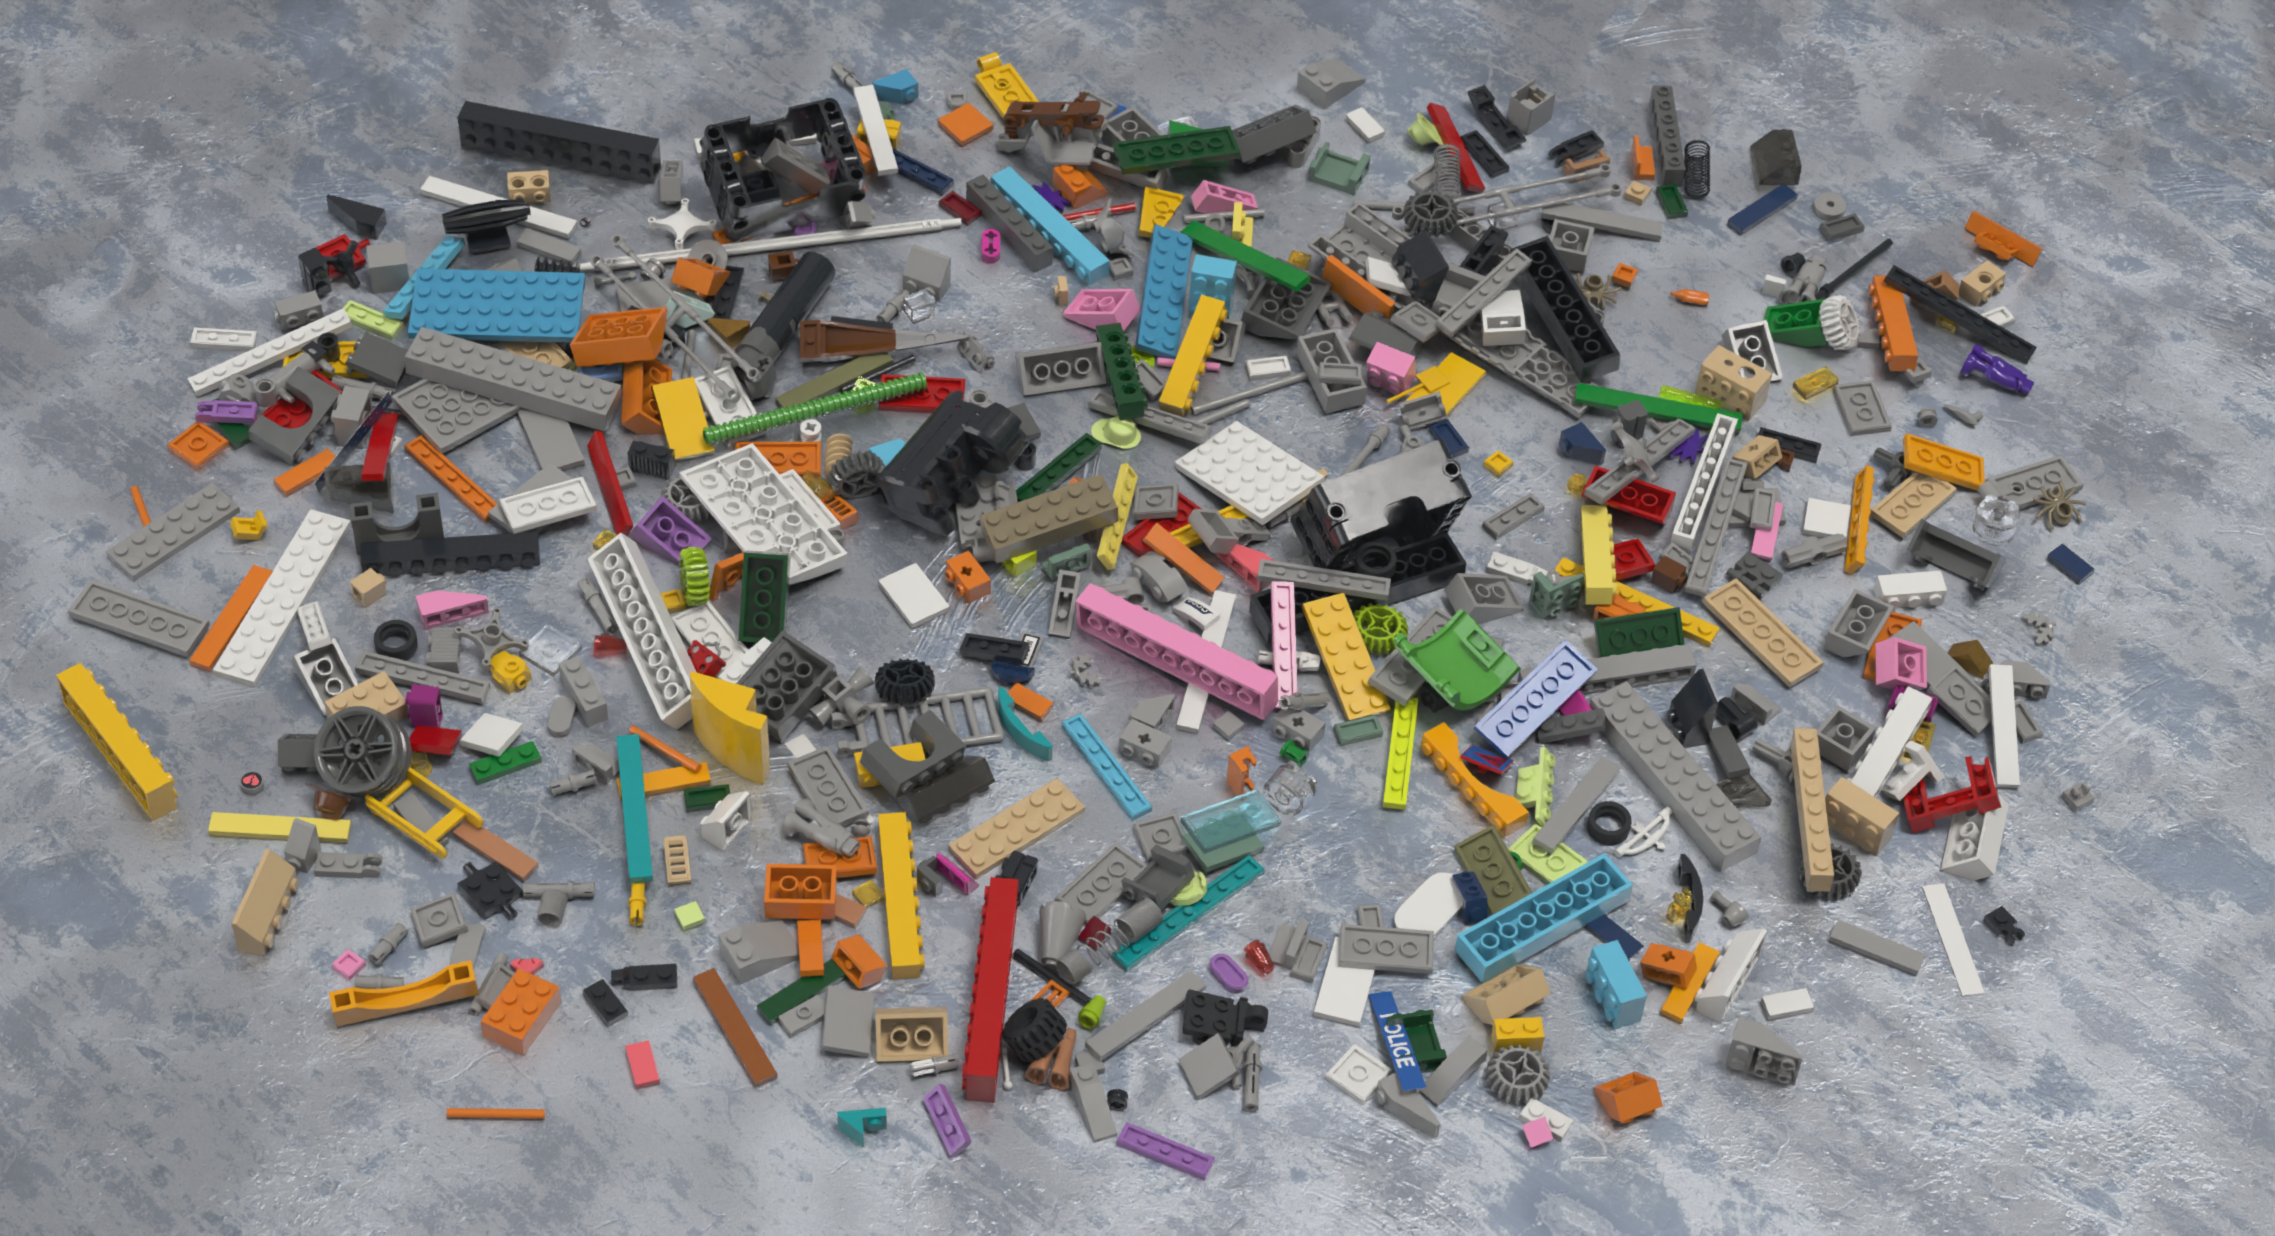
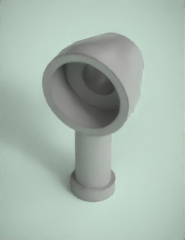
M1715 891L1711 895L1710 899L1725 909L1722 918L1729 927L1737 926L1749 919L1747 911L1738 902H1730L1719 891Z

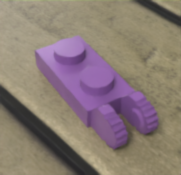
M201 401L197 405L199 411L195 414V419L199 423H210L212 421L253 424L256 421L258 404L256 402Z

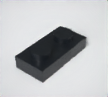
M604 979L583 989L584 997L608 1028L628 1017V1011Z

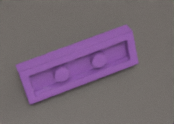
M937 1084L923 1097V1100L949 1155L957 1157L972 1141L946 1086Z

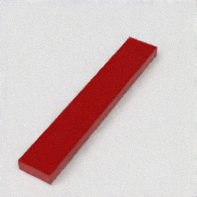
M1429 103L1426 108L1444 145H1454L1460 150V178L1466 190L1482 193L1486 188L1446 107ZM1446 148L1447 150H1454L1457 152V150L1453 148ZM1448 151L1450 154L1457 155L1455 152Z
M398 413L382 414L373 425L361 473L362 481L384 480L398 424Z
M595 431L587 447L616 535L622 533L628 536L634 525L604 435L601 431Z

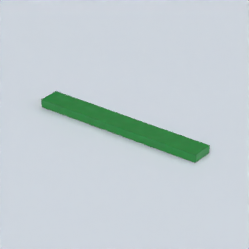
M1195 220L1180 231V233L1188 235L1193 243L1224 258L1237 261V264L1296 292L1311 281L1309 274Z
M1577 383L1574 401L1576 404L1617 411L1618 406L1638 400L1647 410V417L1675 421L1679 418L1690 425L1711 429L1718 413L1738 419L1735 433L1740 434L1743 413Z

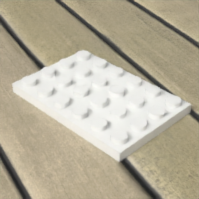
M1238 421L1232 423L1175 461V468L1261 525H1264L1304 498L1313 487L1325 482V476Z

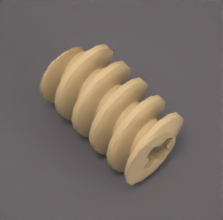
M846 434L832 435L826 441L824 471L827 478H829V471L831 466L836 464V460H842L843 455L849 456L852 452L853 440Z

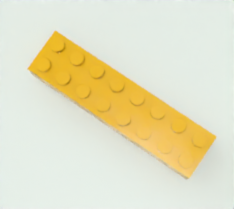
M78 663L57 674L56 677L63 703L150 818L155 821L177 809L176 798H178V795L172 786L175 784L173 777L169 772L165 773L163 771V765L158 757L153 758L148 744L140 741L138 731L134 727L130 728L125 714L117 711L118 708L112 698H107L104 687L101 683L97 684L95 682L92 671L90 669L86 670L81 663Z

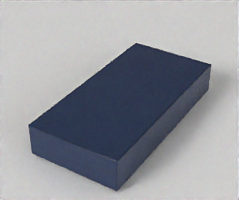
M1448 419L1429 427V432L1435 440L1444 439L1453 458L1469 452V446Z
M2063 543L2047 556L2049 561L2078 584L2090 577L2095 570Z

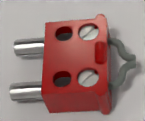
M693 640V644L687 650V653L696 672L715 678L722 667L726 666V662L720 658V644L715 641L714 643L707 642L702 645L697 640ZM706 646H715L718 654L716 655Z

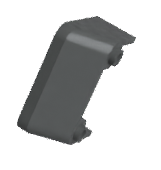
M1921 519L1907 548V551L1914 554L1913 559L1925 563L1926 560L1973 581L1972 586L1983 591L1985 587L1990 589L2006 562V558L2001 554H1995L1940 529L1924 519Z

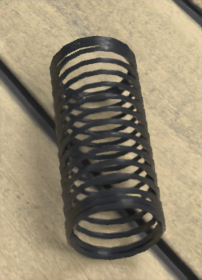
M1693 140L1688 142L1684 148L1686 169L1684 192L1692 199H1702L1710 193V146L1705 141ZM1695 143H1701V144L1706 145L1707 147H1705V146H1703V145H1693V146H1691V147H1689V146L1692 145V144H1695ZM1700 146V147L1706 148L1707 150L1702 149V148H1694V149H1691V150H1689V149L1692 148V147ZM1697 149L1705 151V152L1695 151V152L1689 153L1690 151L1697 150ZM1693 153H1703V154H1705V155L1696 154V155H1692V156H1691V154H1693ZM1691 183H1694V184H1701V183H1703V185L1696 186V185H1692ZM1690 186H1694V187H1702V186H1705V187H1704V188H1701V189H1695V188H1692V187H1690ZM1707 188L1706 190L1701 191V192H1694V191H1691V190H1690V189H1693V190H1702V189ZM1688 191H1690V192H1692V193H1703V192H1706V193H1705V194H1702V195H1693V194L1689 193Z

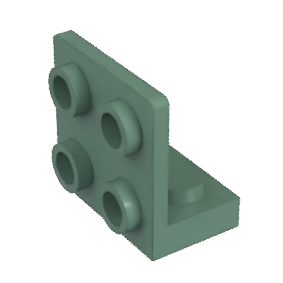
M1538 572L1533 577L1529 603L1543 620L1551 616H1557L1568 608H1574L1580 602L1585 576L1581 573L1553 586L1549 578L1542 572Z

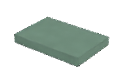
M1241 814L1186 833L1182 837V841L1205 873L1244 859L1248 855L1252 856L1263 852L1265 847Z

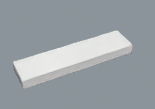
M318 601L298 607L297 611L310 650L332 644Z

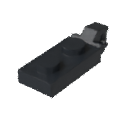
M677 963L623 967V969L611 970L612 986L624 985V988H630V991L678 988Z

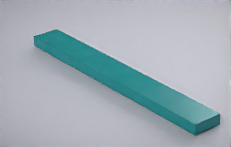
M639 734L616 736L630 883L653 881Z
M1248 855L1207 884V892L1198 902L1175 907L1163 916V922L1159 926L1139 938L1136 942L1129 941V947L1122 945L1119 947L1120 953L1112 952L1111 958L1126 972L1130 971L1262 876L1265 869Z

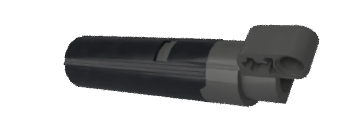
M806 252L801 256L735 349V353L741 359L746 360L762 374L758 382H752L734 358L730 362L737 378L741 383L746 384L748 394L752 398L764 396L777 378L774 366L775 360L800 327V321L806 319L836 276L833 264L822 254Z

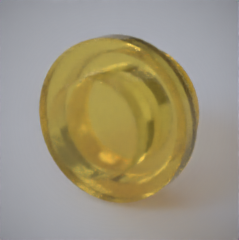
M1574 474L1569 478L1567 487L1573 493L1582 494L1588 480L1582 474Z

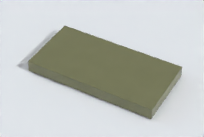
M1494 824L1454 845L1467 872L1473 871L1488 897V909L1491 915L1532 893Z

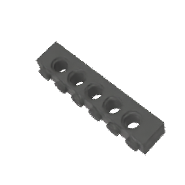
M1652 86L1649 105L1662 186L1676 184L1677 187H1682L1686 169L1672 86Z

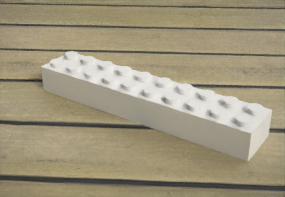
M620 533L590 556L588 561L661 721L678 730L693 718L690 673L691 671L696 672L636 542Z

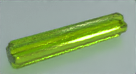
M1663 385L1660 390V397L1717 409L1721 407V401L1718 399Z

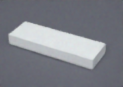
M194 327L190 345L191 348L250 351L256 346L258 334L257 331Z

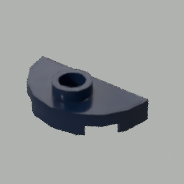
M992 660L991 672L997 679L1013 684L1031 679L1035 675V668Z

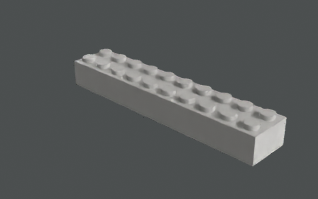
M424 327L420 328L405 355L406 374L604 432L607 431L621 403V385Z
M1627 681L1591 698V709L1603 708L1605 712V731L1602 733L1663 805L1672 809L1674 818L1720 872L1757 854L1761 836Z

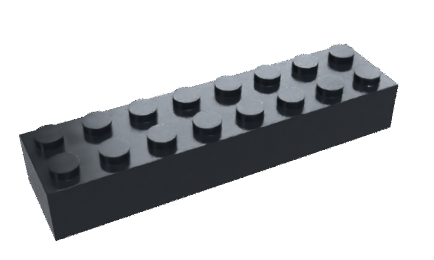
M1545 236L1511 248L1510 254L1517 248L1532 260V264L1517 278L1580 382L1584 383L1619 370V351L1549 237Z

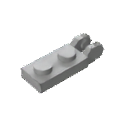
M318 852L315 875L319 877L344 878L377 877L381 874V869L379 866L374 865L381 864L383 857L381 854L367 853L365 855Z

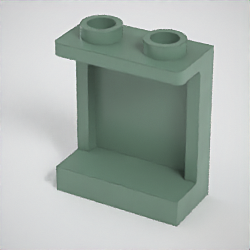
M1325 142L1323 147L1318 149L1316 160H1312L1308 170L1311 172L1310 181L1355 195L1369 171L1371 155L1363 153L1360 160H1356L1331 152L1329 150L1330 143Z

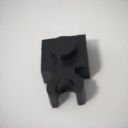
M2003 906L1985 915L1983 921L1998 937L2004 934L2009 945H2015L2016 939L2013 936L2018 937L2021 941L2024 939V931L2016 927L2018 921Z

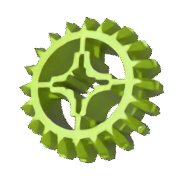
M700 547L682 549L679 557V573L683 598L688 606L704 605L708 602L710 596L706 554Z
M1378 602L1376 606H1373L1369 603L1367 607L1361 606L1360 610H1356L1353 615L1369 656L1372 653H1377L1378 657L1381 653L1388 656L1390 652L1396 649L1393 639L1399 633H1403L1407 637L1408 625L1406 618L1403 617L1402 612H1396V607L1390 609L1388 604L1380 606Z

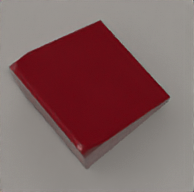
M1093 916L1078 936V939L1086 944L1087 938H1095L1096 932L1104 931L1107 924ZM1109 926L1106 929V933L1111 936V927ZM1104 933L1097 935V940L1103 944L1107 941ZM1090 939L1088 946L1096 952L1098 950L1096 941Z

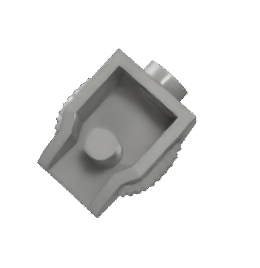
M231 374L229 379L224 378L219 387L222 390L218 397L219 400L257 403L254 384L242 374Z

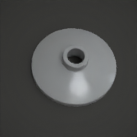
M714 240L698 242L693 246L688 255V258H696L706 263L712 258L713 263L711 265L722 269L727 267V252L719 242Z

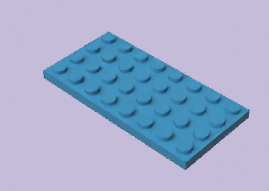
M417 268L408 337L415 338L420 328L424 327L465 340L571 343L580 329L586 279L585 273Z

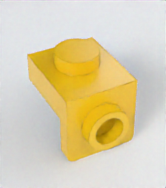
M257 510L254 518L232 517L230 522L235 539L260 540L263 532L267 530V520L264 518L261 510Z

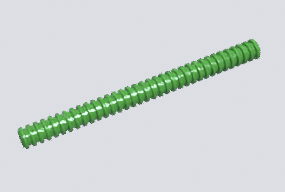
M919 372L918 375L912 374L911 377L907 375L905 378L900 377L899 380L895 378L893 381L888 380L887 383L881 382L880 385L876 383L874 386L868 385V388L864 386L861 390L856 388L855 391L849 390V393L844 391L843 394L837 393L836 396L833 394L830 397L825 396L824 399L818 398V401L813 399L811 402L806 401L805 404L801 402L798 406L794 404L792 407L786 406V409L782 407L779 411L774 409L773 412L767 411V414L762 412L761 415L755 414L754 417L751 415L747 419L743 417L742 420L736 419L735 422L731 420L728 424L723 422L722 425L716 424V427L713 425L710 428L704 427L703 437L705 443L710 446L712 443L718 444V441L722 443L725 439L729 441L731 438L737 439V436L740 438L744 437V434L749 436L750 433L756 434L757 431L761 433L763 430L768 431L769 428L775 429L776 426L780 428L782 425L788 426V423L792 425L795 421L800 423L801 420L813 419L814 416L819 418L820 415L826 416V413L831 415L832 412L838 413L839 410L842 412L846 408L850 410L851 407L857 408L858 405L862 407L864 404L869 405L870 402L874 404L877 400L881 402L883 399L889 400V397L893 399L895 396L901 397L902 394L905 396L908 392L912 394L914 391L920 392V389L924 391L927 388V381L924 374Z

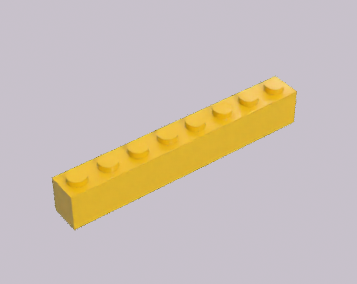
M906 812L878 814L892 980L920 978V968H925L924 954H919V949H923L922 935H917V930L921 929L920 915L915 914V910H919V899L913 893V891H917V879L912 877V872H915V859H910V854L914 853L913 840H908V835H912L911 821H906Z

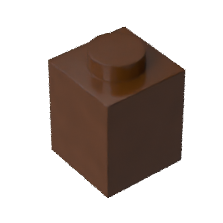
M1664 555L1653 569L1651 583L1674 594L1678 587L1681 589L1687 580L1685 576L1687 567Z

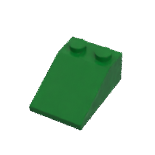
M1826 299L1767 307L1764 320H1767L1772 340L1804 347L1827 345L1828 341H1826V336L1823 334V329L1820 327L1821 321L1819 320L1820 305Z

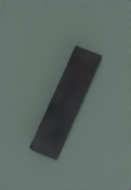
M727 265L725 270L730 271V274L715 295L712 305L715 314L712 318H732L744 276V268Z

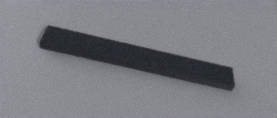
M1895 265L1892 266L1883 281L2025 364L2028 363L2037 348Z

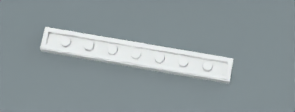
M432 176L427 178L420 189L422 195L462 207L494 200H508ZM531 206V215L527 216L528 220L517 223L567 239L571 237L578 226L577 220Z
M1214 591L1210 607L1220 614V619L1203 631L1201 638L1214 642L1221 648L1223 647L1236 594ZM1188 683L1177 721V730L1199 733L1209 697L1208 692Z

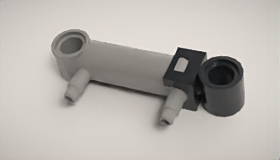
M329 332L321 334L317 339L318 344L311 341L301 348V355L270 377L258 379L254 383L257 403L262 407H271L277 403L279 396L285 401L293 403L295 398L286 391V381L298 366L309 373L315 370L318 372L324 370L333 374L335 369L329 362L338 360L341 355L337 335Z
M975 389L969 395V403L984 408L993 404L990 400L989 392L984 389ZM1020 428L1018 432L1021 434L1026 445L1029 442V437ZM1032 442L1015 461L1018 469L1028 471L1035 467L1036 446Z

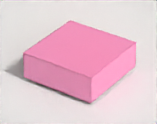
M349 949L332 963V969L349 981L366 967L365 960Z
M1545 1116L1522 1125L1531 1148L1554 1140Z

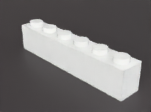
M1909 686L1905 693L1900 692L1895 701L1897 706L1894 710H1889L1885 718V726L1878 728L1874 737L1876 741L1874 744L1870 743L1864 753L1866 756L1864 761L1857 763L1854 769L1856 774L1853 779L1848 778V781L1877 798L1905 752L1904 746L1912 740L1929 712L1932 698Z

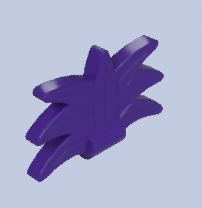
M1042 182V187L1032 185V188L1055 209L1064 212V205L1070 206L1068 200L1059 196L1060 190L1052 191L1045 182Z
M1696 428L1695 433L1670 453L1669 458L1682 454L1679 462H1684L1690 458L1691 465H1694L1697 453L1702 454L1704 448L1701 446L1706 442L1708 435L1700 438L1699 430Z

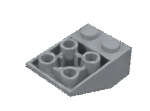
M1738 1017L1725 1066L1732 1067L1735 1070L1750 1072L1759 1077L1778 1080L1784 1084L1795 1085L1803 1056L1762 1023Z

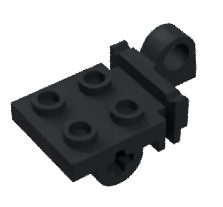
M1188 989L1186 993L1182 1034L1193 1036V1042L1197 1045H1201L1218 1033L1221 1035L1226 1046L1228 1043H1231V1047H1235L1243 1040L1244 1027L1263 1032L1266 1028L1268 1009L1263 1005H1250L1248 998L1240 997L1237 1004L1234 1005V999L1191 989Z

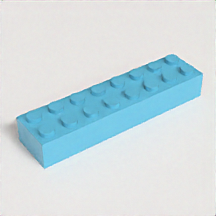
M1604 853L1459 933L1454 951L1478 979L1484 983L1584 927L1594 919L1625 904L1630 900L1633 884Z

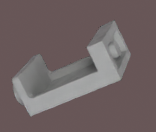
M1447 262L1450 268L1433 302L1432 312L1439 316L1444 315L1485 276ZM1477 314L1465 325L1470 326Z

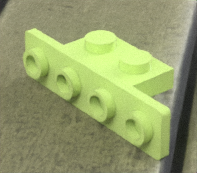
M1545 746L1540 748L1538 765L1518 770L1516 799L1525 809L1536 806L1535 819L1541 827L1551 818L1550 804L1553 801L1551 791L1554 784L1553 767L1556 764L1554 755L1550 754Z

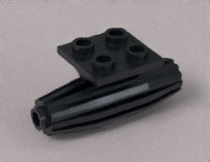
M524 199L494 200L466 205L443 213L442 221L445 234L466 235L471 254L510 247L511 242L506 227L528 220L527 216L531 215L529 203H525Z

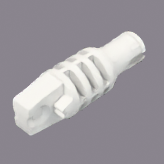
M1260 650L1258 664L1273 665V652ZM1296 651L1297 670L1319 671L1320 655Z

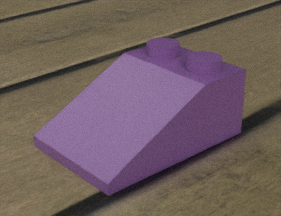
M663 496L629 533L643 547L678 566L682 549L688 547H700L703 549L712 539Z

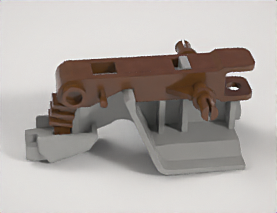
M1081 91L1073 102L1014 101L1010 103L1003 117L1005 133L999 134V141L995 142L996 150L1009 153L1025 148L1029 138L1035 136L1042 154L1048 163L1054 165H1090L1094 156L1093 151L1099 138L1102 137V132L1106 130L1109 119H1104L1103 115H1096L1099 112L1101 103L1100 101H1085L1087 93L1084 91L1083 93Z

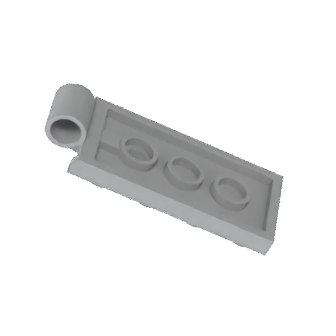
M2059 455L1989 477L1979 486L1978 492L1990 508L2002 504L2004 506L2003 512L2008 514L2039 504L2033 500L2034 497L2047 501L2041 492V487H2044L2045 491L2051 487V491L2055 495L2053 488L2056 486L2060 487L2059 482H2063L2067 495L2074 486L2076 487L2075 492L2082 490L2083 483L2064 457Z
M996 475L973 479L980 493V499L977 503L964 505L956 502L962 549L972 547L974 558L978 563L995 561L981 531V526L978 525H980V515L997 510L996 502L998 499H996L993 488L997 482Z

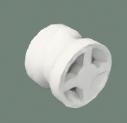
M814 419L803 421L800 425L801 442L821 441V424Z

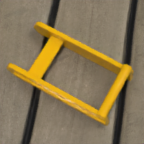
M409 767L405 776L406 780L380 802L369 794L365 796L367 801L365 803L366 807L370 809L374 816L378 815L442 860L448 854L445 848L437 841L461 820L465 819L477 828L484 825L483 819L478 813L411 767ZM413 785L451 810L426 833L387 808Z

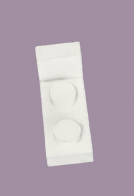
M1909 741L1904 746L1912 760L1905 764L1903 769L1890 779L1888 784L1882 789L1886 796L1900 801L1923 777L1937 783L1944 778V775L1925 747L1913 741Z

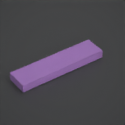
M1126 1122L1116 1142L1117 1146L1204 1181L1215 1162V1157Z

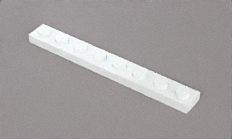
M341 309L188 378L189 383L196 396L199 397L219 388L224 378L229 379L231 374L248 375L301 351V348L311 341L317 343L318 337L323 333L339 334L352 328V322L345 310Z

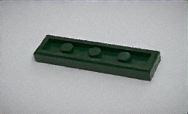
M830 959L824 963V975L801 977L759 1003L757 1010L770 1025H773L778 1021V1016L816 995H821L828 986H835L848 978V976L833 959Z

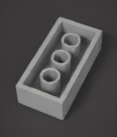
M1335 328L1298 337L1296 355L1304 371H1306L1325 413L1364 405L1367 386L1363 379L1361 385L1319 383L1320 362L1355 364L1338 329Z

